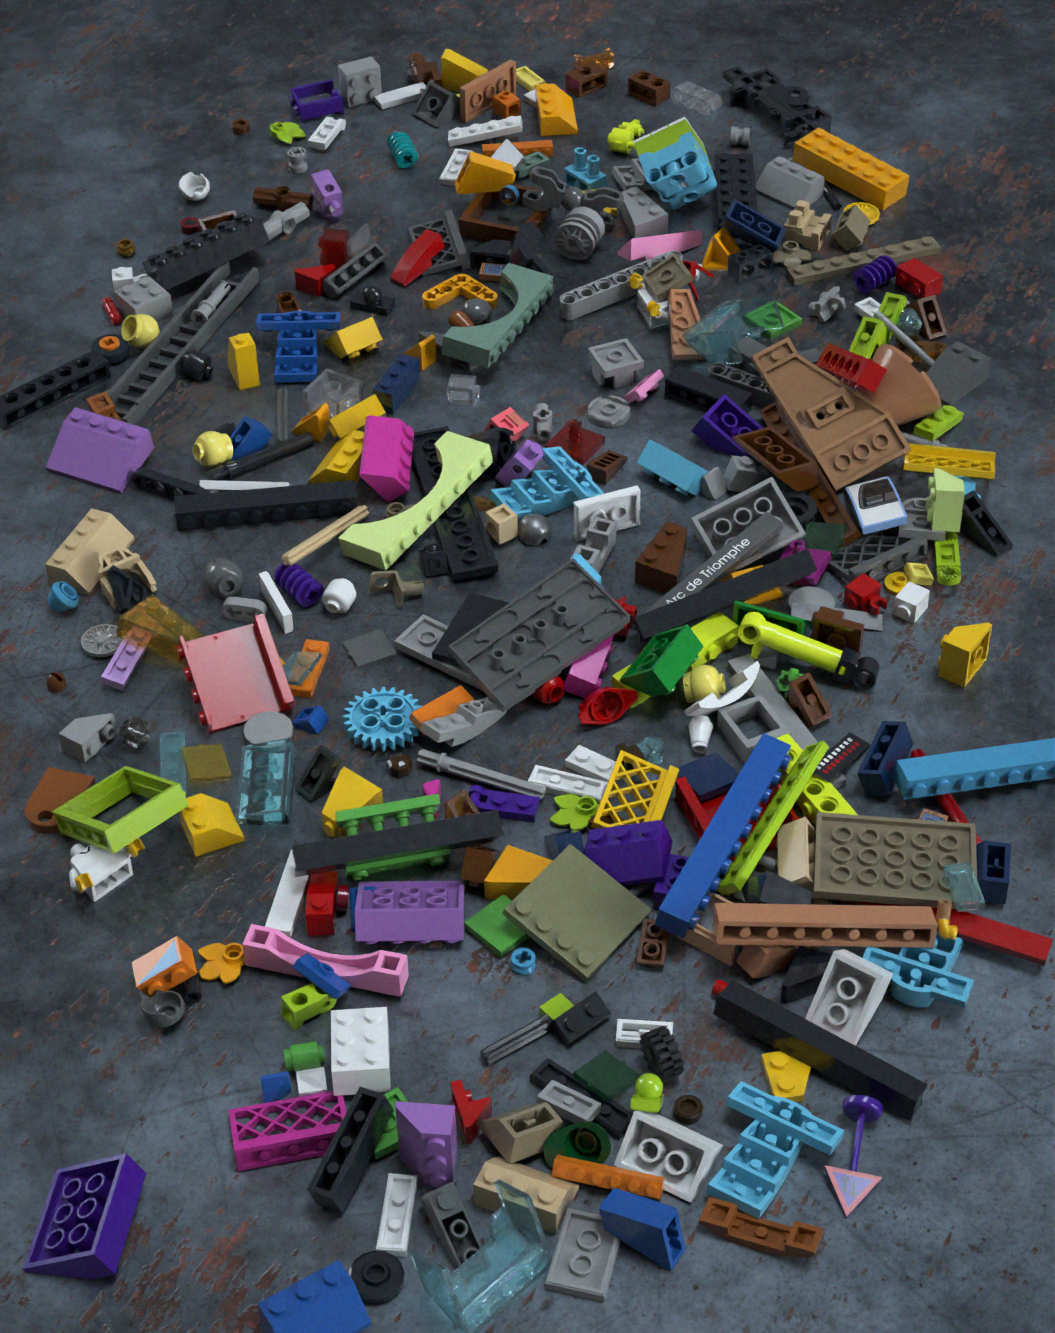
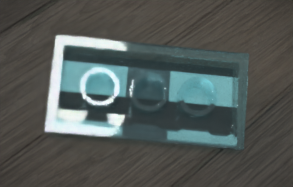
M291 737L243 746L235 819L237 823L251 826H282L291 824L297 754Z

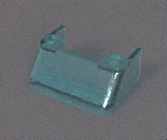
M775 296L730 300L718 305L684 333L686 343L710 364H739L743 362L737 345L739 340L746 336L756 339L761 336L760 334L764 330L782 329L784 324Z
M500 1179L494 1183L503 1206L490 1218L489 1231L492 1239L454 1272L450 1273L449 1269L444 1265L434 1262L415 1250L410 1254L424 1290L452 1322L466 1333H477L541 1277L548 1270L552 1260V1254L531 1196Z

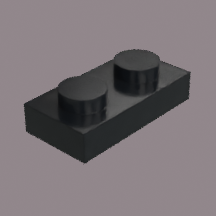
M595 991L554 1019L551 1024L564 1043L568 1045L612 1013Z

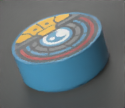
M506 185L499 192L501 201L508 206L514 205L520 198L519 191L513 185Z

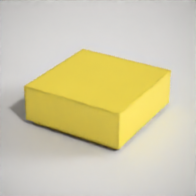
M909 562L905 564L903 569L909 582L919 585H932L934 578L927 564Z

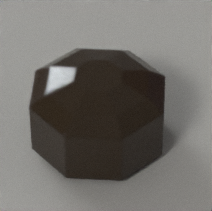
M401 752L392 754L387 760V768L390 775L397 777L408 775L412 770L410 756Z

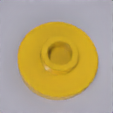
M894 572L886 576L884 587L887 592L897 596L909 582V579L904 572Z

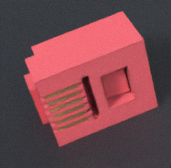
M509 407L491 418L484 431L496 427L507 428L514 433V436H511V440L516 441L527 431L530 424L524 421V419L522 420V417L516 414L517 412L514 413V410Z

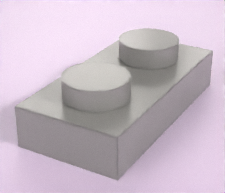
M551 1080L537 1096V1103L547 1102L559 1116L573 1123L592 1122L601 1111L600 1102L554 1080Z

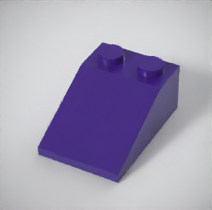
M724 394L691 431L710 447L733 456H747L754 459V457L733 441V436L763 429V427Z

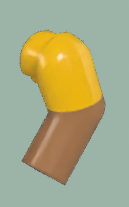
M940 899L936 914L940 937L944 940H955L958 927L956 925H949L952 902L947 899Z

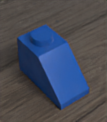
M244 415L230 436L233 445L231 461L264 449L273 433L263 423Z

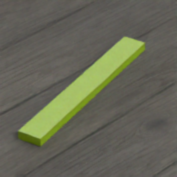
M825 741L807 745L733 861L728 873L723 877L718 888L722 896L741 891L827 752L829 746Z

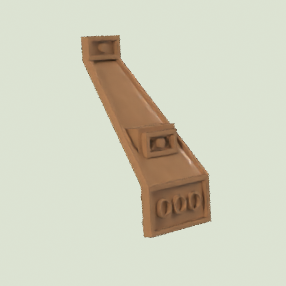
M789 337L751 356L750 359L817 462L818 467L834 492L911 451L910 446L888 411L799 355ZM839 404L842 407V409L837 410L835 408V405ZM817 414L822 415V416H823V419H822V420L817 419L816 415H817Z

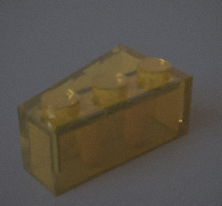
M153 594L119 617L116 637L121 639L127 637L136 641L140 647L144 648L146 645L158 651L157 654L185 665L184 660H179L176 646L179 645V636H183L185 642L205 636V634Z

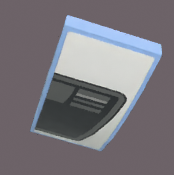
M888 476L845 487L851 509L859 527H861L863 535L908 524V518L902 502Z

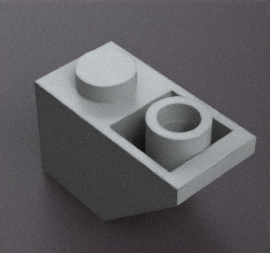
M108 713L74 719L59 733L62 751L86 762L117 733L115 717L113 714Z

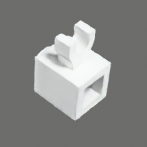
M132 267L112 269L114 291L148 276L147 274H141L133 277Z

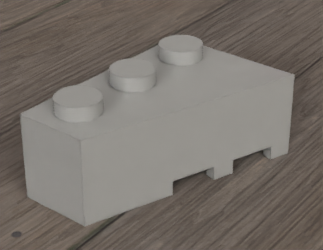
M632 187L621 192L624 200L620 206V214L625 225L629 228L630 236L640 238L668 234V213L638 187Z

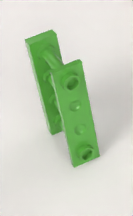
M439 794L336 811L335 820L337 828L343 827L347 831V836L358 834L357 828L359 824L369 823L374 832L383 830L382 823L387 819L394 818L395 821H398L399 827L409 825L408 819L410 815L420 814L424 818V823L435 821L434 814L439 810L441 803ZM450 849L348 866L346 867L345 874L346 878L352 877L353 880H361L367 878L368 874L429 863L430 866H439L445 864L446 860H449L451 853Z

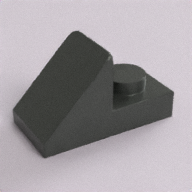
M320 745L295 788L308 800L315 802L332 790L336 781L333 774L342 760L327 747Z

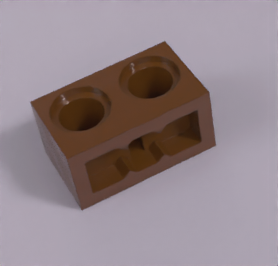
M641 70L628 78V94L656 107L670 98V82L650 72Z

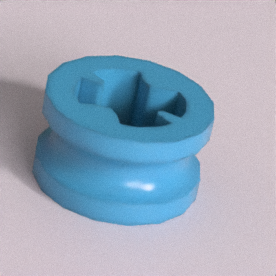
M520 948L512 953L511 967L516 974L528 975L535 970V954L532 950Z

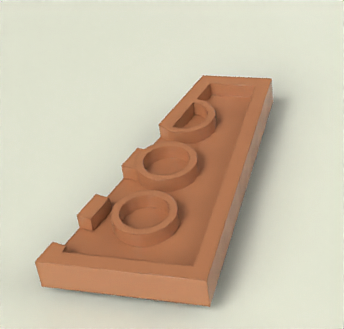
M671 289L668 299L672 360L710 359L713 353L690 289Z

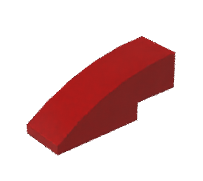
M429 229L424 231L401 257L390 277L391 281L405 287L431 267V258L445 248L442 236Z

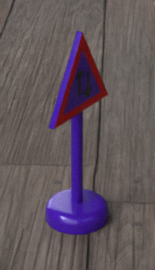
M850 1095L845 1097L842 1103L843 1113L848 1118L857 1121L850 1170L824 1165L846 1218L883 1178L857 1172L864 1123L877 1121L883 1112V1105L878 1100L865 1095Z

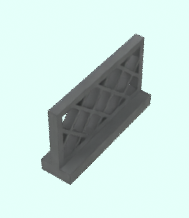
M452 209L444 211L445 217L408 227L412 243L420 236L415 233L424 232L427 229L446 237L443 240L444 247L449 249L447 251L441 250L436 254L442 256L440 259H435L436 255L431 258L434 265L422 273L423 276L460 265L463 271L471 269ZM448 258L455 259L451 261H446Z
M897 526L876 531L842 548L831 551L832 559L827 568L849 583L863 573L878 582L885 579L891 573L904 570L903 568L908 562L919 563L928 559L927 538L922 535L917 538L898 537L899 528ZM890 533H893V534L896 535V536H886V535H888V534H890ZM883 543H895V545H882V544H883ZM851 551H861V553H849V552H851ZM865 551H872L877 553H865ZM834 559H842V561H832V560H834ZM846 560H859V562H846Z

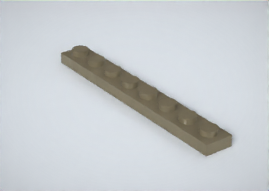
M932 236L858 253L786 268V276L795 286L854 273L881 255L889 256L895 263L911 260L912 258L939 254L941 246Z

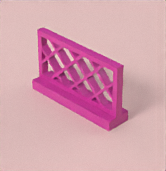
M329 1091L229 1109L237 1170L244 1171L324 1156L346 1114L343 1095L334 1096V1092ZM338 1100V1103L332 1109L323 1106L326 1102ZM305 1106L309 1108L303 1115L294 1111L298 1107ZM270 1112L281 1113L275 1120L266 1117ZM316 1112L325 1115L320 1122L310 1118ZM287 1117L296 1120L291 1127L281 1123ZM237 1118H252L246 1125L236 1121ZM332 1119L340 1122L336 1124L327 1125ZM259 1122L268 1126L262 1133L253 1129ZM304 1124L311 1127L309 1129L299 1130ZM275 1130L282 1132V1134L271 1135ZM246 1135H249L254 1138L241 1141Z

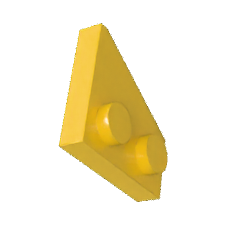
M782 1051L762 1054L761 1062L772 1096L783 1097L794 1102H802L811 1067Z

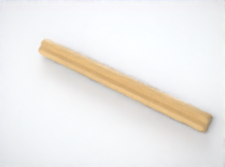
M363 505L355 508L283 554L281 558L284 561L283 564L285 566L295 564L346 531L352 524H357L368 517V507Z

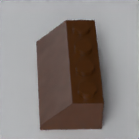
M772 426L733 436V441L795 491L803 492L817 486V462Z

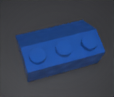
M340 1260L257 1303L260 1322L266 1333H358L371 1326L370 1318L355 1283Z

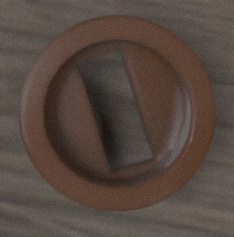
M54 671L46 678L47 689L52 693H59L67 686L66 679L60 672Z

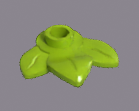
M275 122L269 126L270 135L287 144L292 143V138L306 137L304 131L296 123Z
M574 794L556 796L554 801L560 810L550 818V822L559 827L570 825L571 830H582L588 826V820L596 815L599 805L590 796L578 797Z

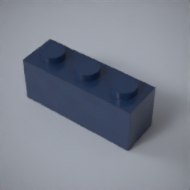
M399 354L372 389L373 395L377 396L386 413L394 415L420 380L419 358Z
M882 721L857 772L865 795H890L895 784L893 776L897 760L907 759L913 746L906 722Z

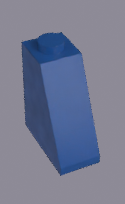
M613 1188L608 1197L601 1202L599 1213L604 1230L663 1268L672 1271L686 1250L676 1207L617 1188Z

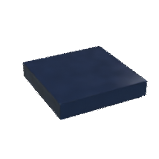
M716 752L677 767L679 772L676 779L686 777L699 802L729 791L739 773Z

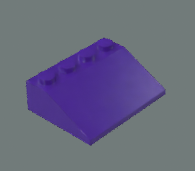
M127 1153L58 1168L54 1175L23 1270L27 1273L84 1279L115 1275L146 1172Z

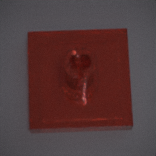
M573 419L545 445V448L561 447L574 462L583 466L605 444V436L582 428V422Z

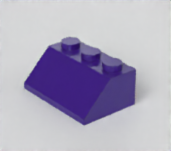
M662 820L589 830L585 845V856L622 886L665 880L673 841Z

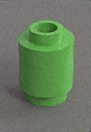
M317 1041L290 1045L289 1049H283L287 1071H294L296 1073V1071L321 1067L320 1063L326 1062L323 1045L317 1046Z

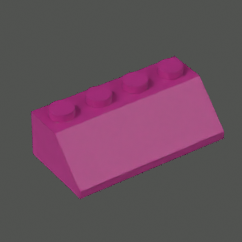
M369 415L365 421L359 476L389 503L409 491L414 432L401 419Z

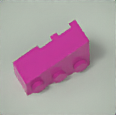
M614 635L598 644L597 648L569 666L564 680L565 691L586 698L590 693L599 689L602 682L599 675L603 676L608 663L605 662V659L608 660L613 646L610 645Z

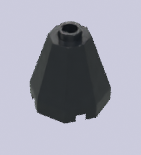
M496 427L467 436L490 445L493 463L487 469L495 473H499L517 449L516 441L511 440V436H514V433L507 428Z

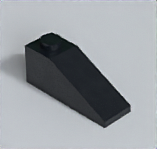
M973 490L964 495L960 531L995 557L1013 547L1014 545L976 492Z

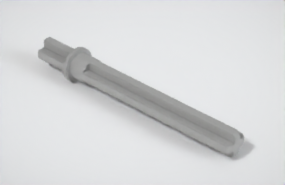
M425 749L418 752L417 763L436 768L437 772L445 771L516 794L540 797V801L545 796L546 788L544 786L447 757L446 753L437 754Z

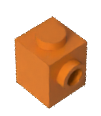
M508 90L502 91L493 96V112L501 115L502 119L510 116H520L521 99Z

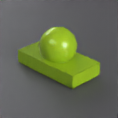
M645 1073L636 1080L635 1093L631 1098L630 1105L632 1110L654 1113L660 1111L664 1103V1094H662L663 1083L657 1075Z

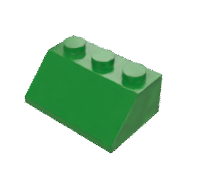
M735 600L733 622L739 625V627L747 613L758 612L770 623L809 637L810 621Z
M688 624L655 634L620 678L622 684L651 697L662 694L664 696L669 695L675 690V685L679 679L687 674V668L690 664L698 659V654L704 646Z

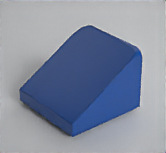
M321 705L305 707L301 709L292 721V725L295 728L318 734L329 721V717Z

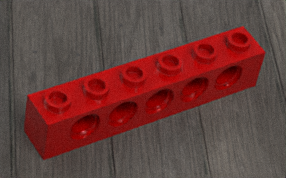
M827 343L815 364L844 384L863 393H866L867 390L874 393L887 371L886 368L868 358Z

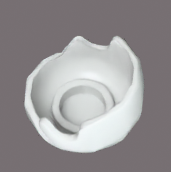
M189 172L180 179L179 189L186 199L198 201L207 196L210 190V182L203 174L197 176Z

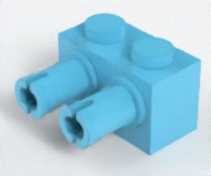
M582 147L576 148L574 150V164L564 168V182L567 183V187H578L582 191L607 187V175L599 171L600 158L596 155H590L587 157L586 163L587 150Z

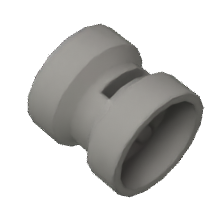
M732 126L730 145L742 144L749 147L751 128L739 129Z
M302 147L290 148L287 152L288 159L290 160L288 163L289 171L292 173L305 172L308 168L307 161L305 160L307 157L306 150Z

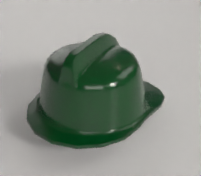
M584 1121L551 1133L545 1141L543 1152L546 1162L553 1169L554 1159L557 1154L601 1164L610 1155L612 1146L610 1137L605 1129L596 1123Z

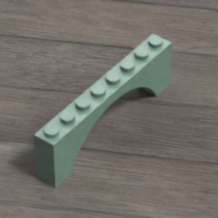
M508 263L501 271L499 289L512 300L515 305L514 309L505 317L488 324L470 327L452 326L443 336L441 354L488 369L493 362L497 361L501 352H505L507 345L514 341L515 336L521 333L524 325L530 322L531 317L537 314L547 298L553 295L555 285H553L554 276Z

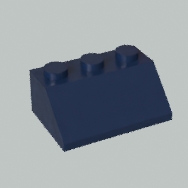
M735 199L719 225L722 228L725 227L729 233L738 236L743 242L750 243L753 246L763 244L772 253L777 249L786 229Z

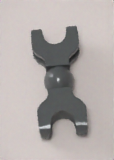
M535 166L531 169V181L542 189L539 191L529 189L523 194L522 202L526 207L537 211H545L552 207L560 209L561 204L568 211L576 207H587L596 211L601 216L605 224V231L609 232L614 228L615 219L613 215L605 212L603 209L606 207L618 208L622 205L624 196L620 191L609 187H600L596 190L586 189L585 193H583L578 187L570 186L566 188L567 183L561 181L552 169Z

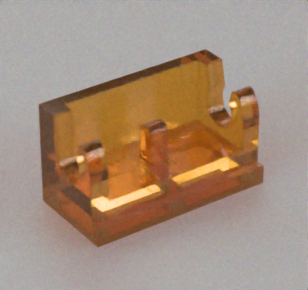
M607 47L604 48L605 52L581 57L579 54H575L574 57L577 61L573 62V67L577 69L595 62L606 70L614 69V52Z

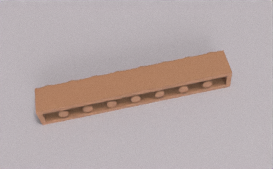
M715 903L712 923L716 944L934 948L938 926L933 911L929 906Z

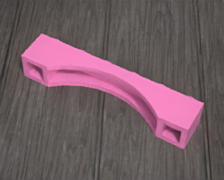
M251 924L242 943L246 966L300 977L304 976L293 969L292 966L298 958L307 953L318 961L330 965L337 975L351 984L350 987L401 997L409 977L408 958L405 954L385 950L364 955L331 954L305 946L286 936L278 929Z

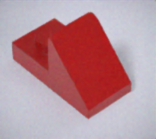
M462 1080L450 1082L451 1100L455 1106V1112L466 1144H471L481 1131L478 1126L479 1121L490 1118L492 1115V1098L486 1097L473 1101L470 1090L464 1089Z

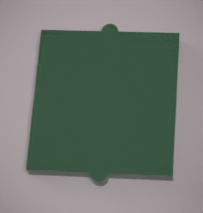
M809 522L806 535L802 537V540L805 541V548L831 551V557H836L840 545L844 543L843 537L847 525Z
M604 1051L573 1073V1077L586 1085L589 1091L593 1090L607 1101H610L636 1083V1080L641 1076L628 1067L625 1061H620L607 1051Z

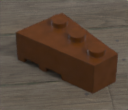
M670 522L665 523L635 561V583L663 593H668L680 583L681 570L687 550V528Z

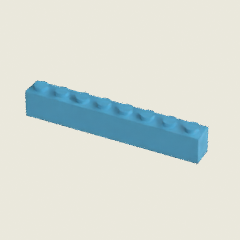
M1055 738L897 760L893 780L903 799L906 800L1055 778Z

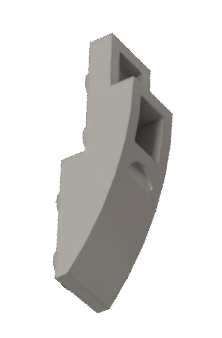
M489 697L458 705L456 713L423 722L420 731L438 743L444 741L453 747L481 734L497 722L507 710L502 712L497 704Z

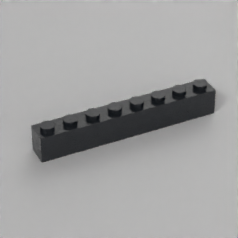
M354 480L175 496V517L178 531L344 516L357 508Z

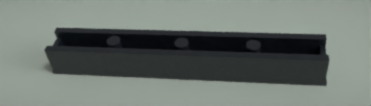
M805 549L639 615L632 622L638 630L641 643L650 640L655 634L690 624L718 611L734 606L735 600L745 602L810 576L817 571V568L809 550Z
M498 810L294 845L292 846V854L295 865V877L438 850H452L502 841L504 831L501 828Z
M734 980L721 993L717 994L713 1012L715 1016L851 1090L878 1100L883 1107L908 1121H912L914 1114L922 1105L923 1093L927 1089L928 1084Z

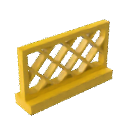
M908 443L911 451L905 454L903 470L933 473L934 468H939L951 475L986 479L995 478L996 452Z
M621 750L591 827L600 829L662 820L679 768L670 765L668 770ZM622 760L632 764L634 769L626 771L621 763ZM651 772L659 776V778L649 781L645 773ZM638 775L643 783L634 785L630 777ZM624 779L628 787L619 789L615 780ZM647 789L651 797L643 799L638 791ZM632 793L636 801L628 803L623 795ZM617 797L621 805L612 807L608 798ZM640 807L644 816L636 818L632 809ZM625 811L629 820L621 821L616 813ZM610 815L614 824L609 825L600 821V817Z

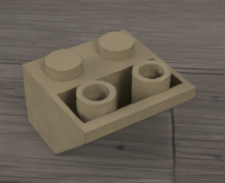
M547 1102L526 1104L479 1121L478 1126L507 1162L511 1164L543 1152L545 1141L551 1133L562 1128L563 1120Z

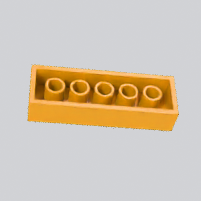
M818 127L795 142L793 163L796 161L800 165H804V168L815 171L817 174L824 176V179L874 205L882 211L900 200L907 193L910 177L908 174L826 132L824 129Z

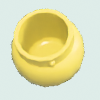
M131 314L127 316L121 328L122 338L133 347L139 349H146L160 333L157 321L152 316L146 314Z
M216 431L202 433L193 445L194 458L207 468H215L222 465V462L231 461L233 445L230 437L225 433L221 434Z
M710 665L694 667L691 672H687L683 677L684 693L688 704L696 703L711 693H714L718 699L721 697V693L726 691L723 673L719 674L717 669Z

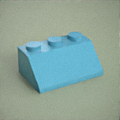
M650 439L637 461L638 464L644 467L642 471L653 477L655 474L661 476L659 481L668 486H671L672 483L677 485L676 490L688 496L689 492L696 496L702 493V476L709 472Z

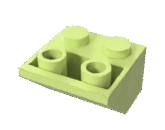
M934 468L933 477H929L928 490H930L929 497L926 498L927 522H931L932 531L960 532L965 494L963 480L939 468Z

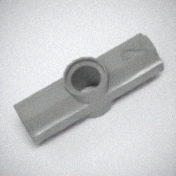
M303 202L294 205L284 212L275 211L271 215L270 220L263 223L269 240L282 232L290 234L296 224L310 216V212Z

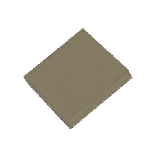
M676 253L642 275L644 281L659 302L668 297L671 289H680L694 280Z

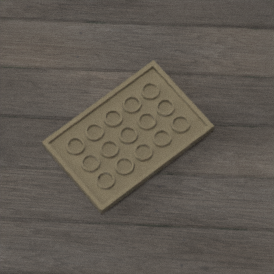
M817 812L813 898L929 906L935 908L938 907L940 899H947L952 902L951 909L977 911L976 824Z

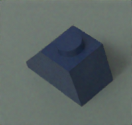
M567 830L545 836V841L553 860L569 844L585 855L580 831Z

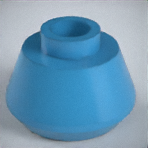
M55 582L49 592L48 603L53 610L65 612L78 605L79 597L75 589L68 583Z

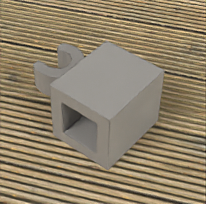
M732 455L723 477L728 490L743 492L751 488L753 482L758 484L764 481L761 475H769V471L765 466L756 468L753 458Z

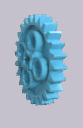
M382 687L381 692H377L375 688H372L371 694L363 691V697L355 696V702L349 701V708L344 709L343 722L345 732H348L349 739L354 738V744L362 742V748L371 745L372 751H375L377 747H381L382 752H384L386 747L390 746L392 750H395L396 744L405 747V740L413 742L412 736H419V729L410 721L409 716L413 711L421 708L422 705H419L418 699L412 700V694L404 696V690L395 693V687H392L390 691H386L385 687Z

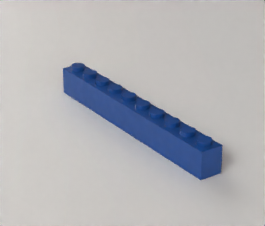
M765 733L762 734L659 907L655 926L683 939L689 929L695 930L700 916H698L699 912L706 911L711 897H709L710 893L715 894L722 880L720 879L721 874L726 875L732 864L731 857H737L742 847L740 841L742 838H748L753 826L751 822L758 821L763 809L761 807L762 803L767 805L773 792L770 789L772 786L775 788L778 786L782 777L781 770L786 771L792 760V757L789 756L790 744Z

